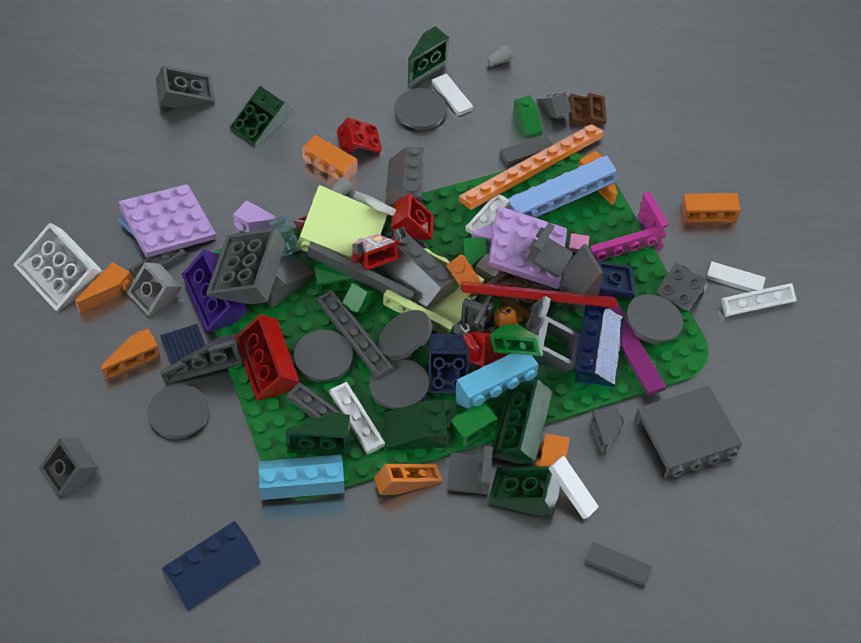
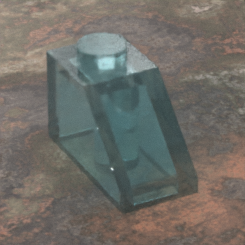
M286 215L269 222L271 228H276L286 242L283 251L284 256L301 249L295 246L298 240Z

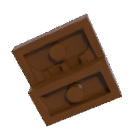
M589 93L587 97L575 94L569 95L568 100L572 110L569 113L571 124H606L605 96Z

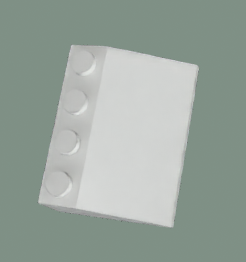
M51 223L45 227L13 264L57 312L74 302L103 272L63 229Z

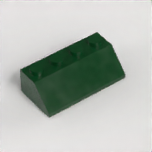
M540 380L522 382L514 389L506 390L492 443V457L518 464L536 462L552 391Z

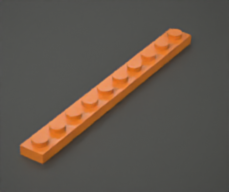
M591 124L459 196V202L472 210L603 138L604 131Z

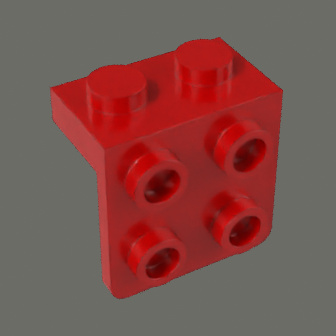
M347 117L338 127L337 135L340 148L344 152L351 155L357 147L376 153L382 151L378 129L375 125Z

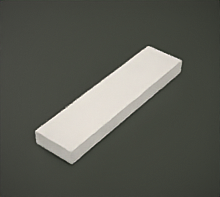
M792 283L721 299L725 317L797 301Z
M345 382L330 389L329 394L340 412L350 415V428L366 454L368 455L384 447V440L349 384Z

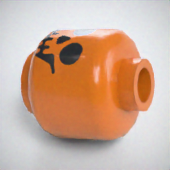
M499 306L496 312H493L495 327L499 328L503 324L518 325V322H522V316L509 306Z

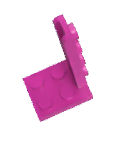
M650 191L643 193L638 213V220L640 223H643L645 230L592 245L591 253L596 261H603L606 258L619 256L629 251H636L646 246L655 245L656 248L664 246L662 239L666 237L664 229L669 224Z

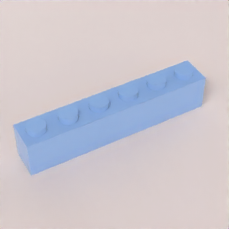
M607 155L597 158L593 162L581 165L575 170L565 172L559 177L547 180L545 183L531 187L520 194L513 195L508 199L510 210L536 218L617 182V170Z

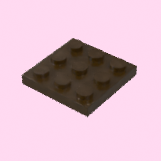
M507 272L486 283L553 291L544 284ZM493 295L494 298H497L528 320L533 304L538 301ZM550 301L549 307L555 304L556 302Z

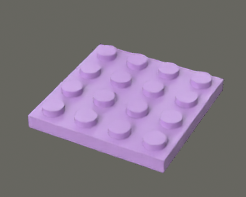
M188 184L119 201V208L146 258L216 239L214 229Z
M498 206L495 214L487 266L556 289L560 286V277L553 276L526 259L531 251L529 249L533 239L538 240L536 237L541 227L545 229L548 222ZM553 224L555 227L549 238L565 247L567 228Z

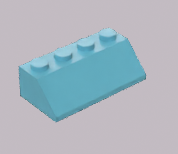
M507 355L457 379L455 402L457 405L468 409L473 406H479L491 397L495 398L508 389H514L524 381L532 380L537 375L538 363L532 355Z
M329 455L259 461L261 500L344 493L342 456Z

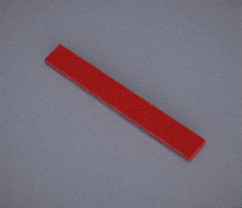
M461 281V290L465 293L540 300L542 297L547 296L552 302L610 308L617 307V300L614 297Z

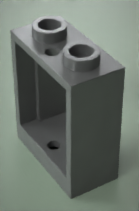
M546 316L537 335L543 355L533 356V358L565 374L577 365V353L580 348L581 334ZM546 332L567 343L565 357L544 346Z

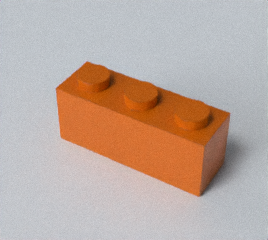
M314 135L302 147L303 159L317 167L320 171L331 175L335 180L341 177L349 180L357 172V159L317 135Z
M738 193L684 194L681 203L684 222L737 221L741 211Z

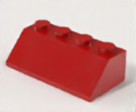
M259 314L235 338L256 400L260 401L287 393L299 382L277 319Z

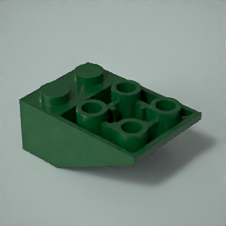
M259 86L229 128L256 146L284 123L292 109L284 101Z

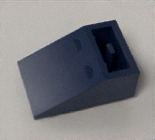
M431 334L429 337L428 393L456 394L457 379L468 375V347L463 340V335Z

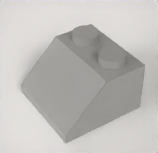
M144 263L126 293L148 316H152L172 303L182 286L161 264Z

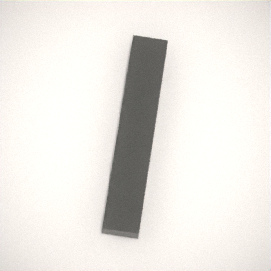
M314 242L309 244L307 256L382 293H385L388 289L412 301L414 291L371 270H366L363 266L353 263L351 260Z
M333 290L316 299L318 305L340 333L349 341L351 347L378 380L395 371L394 366Z

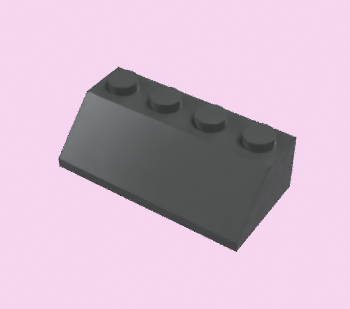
M405 147L389 159L386 205L393 208L395 202L409 193L422 204L424 147Z
M409 235L403 238L397 246L398 259L378 266L394 282L414 291L412 299L419 306L427 310L453 293L454 276Z

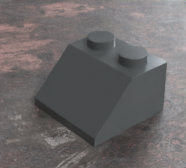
M59 438L39 466L58 497H63L87 483L99 468L79 438Z

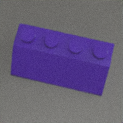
M203 250L181 275L206 331L212 332L235 324L247 312L244 303L208 297L206 295L220 254Z

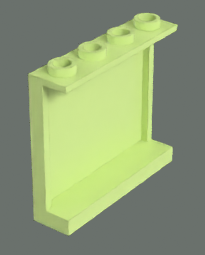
M319 185L313 196V202L295 246L303 251H307L309 244L314 242L351 260L352 244L359 238H366L375 234L381 235L387 214Z
M423 248L452 275L446 266L450 261L445 257L432 253L427 248ZM455 279L453 293L428 310L419 306L413 299L410 301L388 289L384 293L383 305L400 314L411 310L423 311L429 317L434 332L438 334H453L454 326L461 322L464 299L476 300L479 294L469 298L461 290V286Z

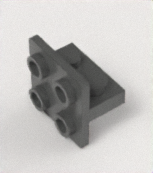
M488 295L484 304L465 298L462 303L460 324H468L469 329L475 332H485L486 324L489 325L493 318V314H491L494 308V303L492 302L493 295Z

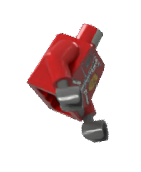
M404 227L393 231L395 235L391 239L378 234L359 238L352 244V262L360 263L366 270L397 260V246L403 238L408 236Z
M463 323L454 326L455 334L458 336L463 335V340L469 350L470 363L478 364L479 369L505 357L506 353L494 352L490 334L498 328L491 326L486 329V333L475 331L468 333V324Z

